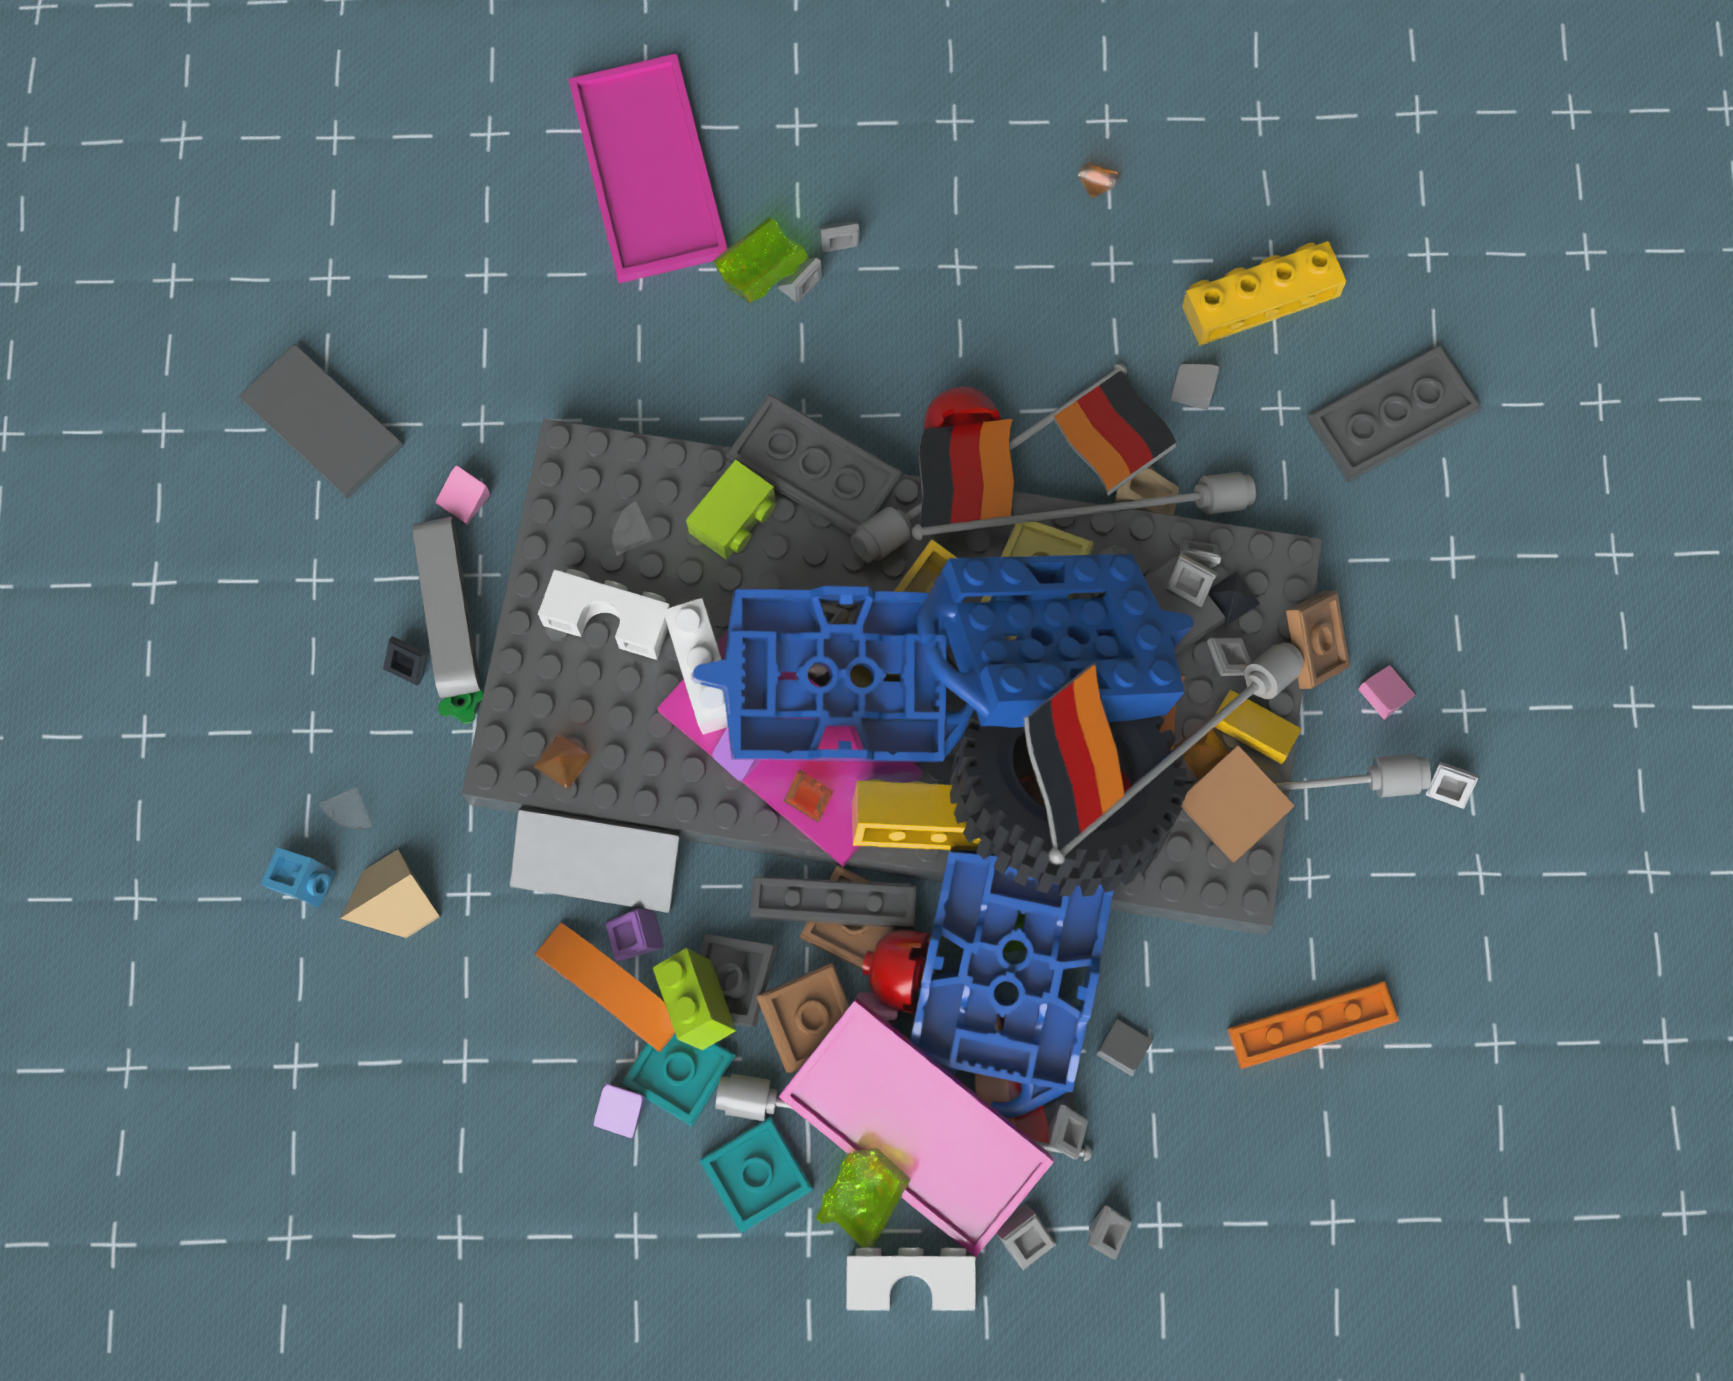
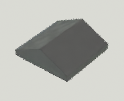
M704 934L699 954L711 960L734 1026L756 1027L761 1010L756 995L766 991L777 947L769 944Z

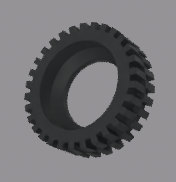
M976 710L973 711L953 761L949 783L953 784L950 791L951 803H958L954 812L957 823L967 821L963 831L967 841L971 842L977 838L981 839L976 852L984 860L992 853L998 857L993 867L994 869L1004 874L1009 866L1018 871L1014 881L1025 886L1028 877L1038 879L1036 890L1048 893L1052 883L1059 884V896L1071 897L1075 887L1080 885L1082 896L1084 897L1093 896L1099 884H1101L1104 893L1115 890L1120 880L1124 885H1127L1134 881L1138 871L1143 874L1150 867L1153 859H1156L1183 808L1181 805L1185 800L1187 788L1183 787L1187 780L1186 768H1179L1184 760L1183 754L1065 854L1063 863L1054 864L1049 859V852L1053 848L1047 809L1037 803L1024 790L1013 766L1014 744L1018 738L1026 736L1025 727L981 726ZM1161 716L1132 721L1108 722L1117 749L1119 766L1126 775L1131 787L1175 750H1171L1176 741L1172 730L1160 733V728L1164 722Z

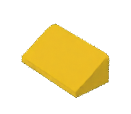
M1230 689L1216 714L1239 694ZM1246 699L1215 726L1220 731L1280 764H1283L1302 731L1298 726L1249 699Z

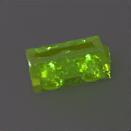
M768 218L713 261V264L728 290L751 303L764 297L769 292V289L783 277L790 276L796 272L799 265L809 257L802 245L784 236L776 220Z
M878 1148L853 1151L843 1159L840 1165L841 1171L833 1186L822 1197V1206L815 1217L821 1224L836 1222L862 1248L874 1247L911 1180Z

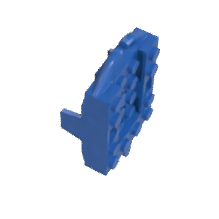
M1132 554L949 558L935 580L919 612L917 629L919 639L923 644L936 640L934 623L937 618L945 617L943 624L959 672L946 662L940 648L929 649L925 652V657L933 674L946 687L976 710L981 726L1025 727L1024 718L1094 663H1096V677L1100 700L1108 722L1166 716L1185 693L1174 649L1192 628L1194 621L1187 614L1160 609ZM1106 592L1103 598L1067 599L1070 593ZM992 596L990 602L961 603L964 597ZM1017 636L1015 640H1006L1005 638Z
M822 586L812 590L736 589L732 598L724 659L699 664L691 672V680L695 684L724 691L731 760L944 761L945 757L963 737L968 721L975 709L966 703L959 711H947L946 686L933 674L926 660L925 652L932 648H940L946 660V647L950 645L943 624L945 617L937 618L934 623L937 636L935 641L923 644L919 639L917 619L929 593L873 591L871 587ZM820 603L859 604L852 624H827ZM812 665H822L827 669L829 681L826 686L817 687L811 684L808 679V670ZM861 665L868 669L871 679L867 687L860 688L852 683L850 671L853 666ZM781 672H796V680H778V676H781ZM886 674H900V682H883V678H886ZM780 718H816V719H780ZM862 719H886V720H862ZM825 728H850L857 750H852L851 741H838V749L818 750Z
M950 850L922 978L911 1042L953 1076L959 1069L1020 1082L1021 1091L1014 1100L1008 1102L992 1100L991 1106L1005 1118L1011 1119L1027 1114L1067 1092H1073L1087 1021L1090 1020L1100 973V957L1114 890L1104 893L1101 884H1099L1093 896L1083 897L1079 885L1075 887L1071 897L1059 896V884L1052 883L1048 893L1036 890L1038 879L1028 877L1025 886L1014 881L1018 872L1014 868L1009 866L1004 874L994 869L993 867L998 857L993 853L984 860L976 851ZM1019 910H1021L1022 914H1025V911L1027 912L1023 929L1015 927ZM941 935L964 948L959 970L933 974L934 969L942 970L944 956L937 955ZM1008 941H1021L1027 948L1026 955L1018 961L1008 959L1003 953V947ZM1087 966L1084 986L1079 985L1076 998L1081 999L1079 1005L1059 992L1063 969ZM1003 981H1010L1017 986L1019 993L1014 1000L1002 1001L996 996L994 992L995 987ZM997 1013L1000 1014V1017L1006 1015L1002 1031L994 1029Z

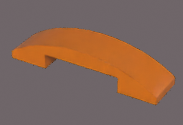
M563 923L556 927L535 953L538 958L581 989L659 1053L675 1035L665 1002Z

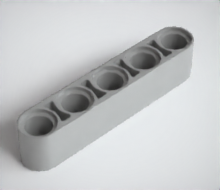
M450 516L412 524L432 666L439 697L442 699L480 691L481 684L459 542L453 518Z

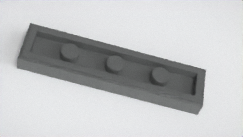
M753 876L750 918L914 929L916 886Z

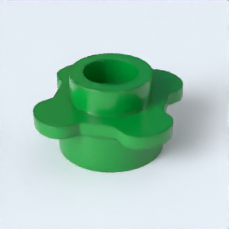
M480 690L444 698L438 704V711L443 717L451 715L454 719L460 720L461 723L469 724L475 720L479 702L483 698V691ZM459 699H464V704H457Z

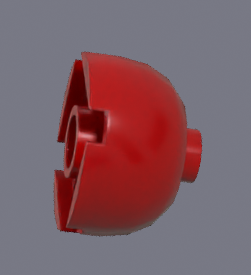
M960 386L943 391L930 402L925 412L923 429L1002 419L996 405L988 395L975 387Z
M905 929L894 931L882 937L874 951L868 950L866 952L863 962V975L869 976V987L873 995L885 1007L909 1014L916 1013L919 997L915 996L922 984L930 944L927 940L931 937L930 933Z

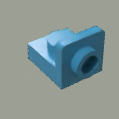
M277 847L260 885L300 899L312 906L320 907L329 890L335 871L310 857Z

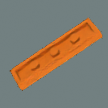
M1383 981L1231 1027L1227 1032L1240 1070L1386 1026L1399 1021L1386 982Z

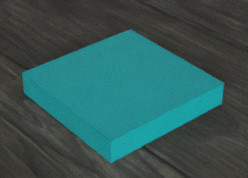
M675 1034L660 1053L646 1043L622 1081V1084L693 1128L718 1088L720 1077L726 1075L737 1056L717 1043L704 1050H700L678 1040Z
M771 1117L699 1159L741 1234L813 1191Z

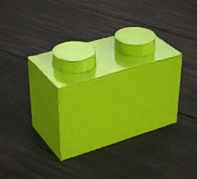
M735 459L686 519L689 533L727 560L734 551L739 553L745 548L751 538L750 531L758 521L761 523L765 522L774 511L776 506L774 502V486Z
M685 948L653 967L678 1040L704 1050L736 1031L711 960Z

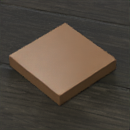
M1336 590L1323 591L1286 610L1291 643L1300 651L1304 660L1301 673L1298 676L1299 689H1312L1349 668L1350 663Z
M1238 745L1186 792V797L1181 807L1234 863L1293 809L1295 805Z
M838 865L829 881L872 883ZM807 922L800 935V939L863 970L866 952L868 950L874 951L878 941L886 934L896 931L897 928Z
M833 963L821 966L756 995L786 1073H792L802 1068L850 1007Z

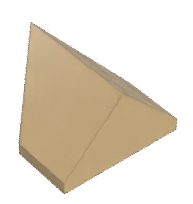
M1150 465L1117 489L1114 503L1178 495L1179 487L1162 477ZM1176 503L1134 508L1132 510L1174 516Z
M397 849L363 870L340 919L398 935L406 939L438 919L440 915L403 855Z

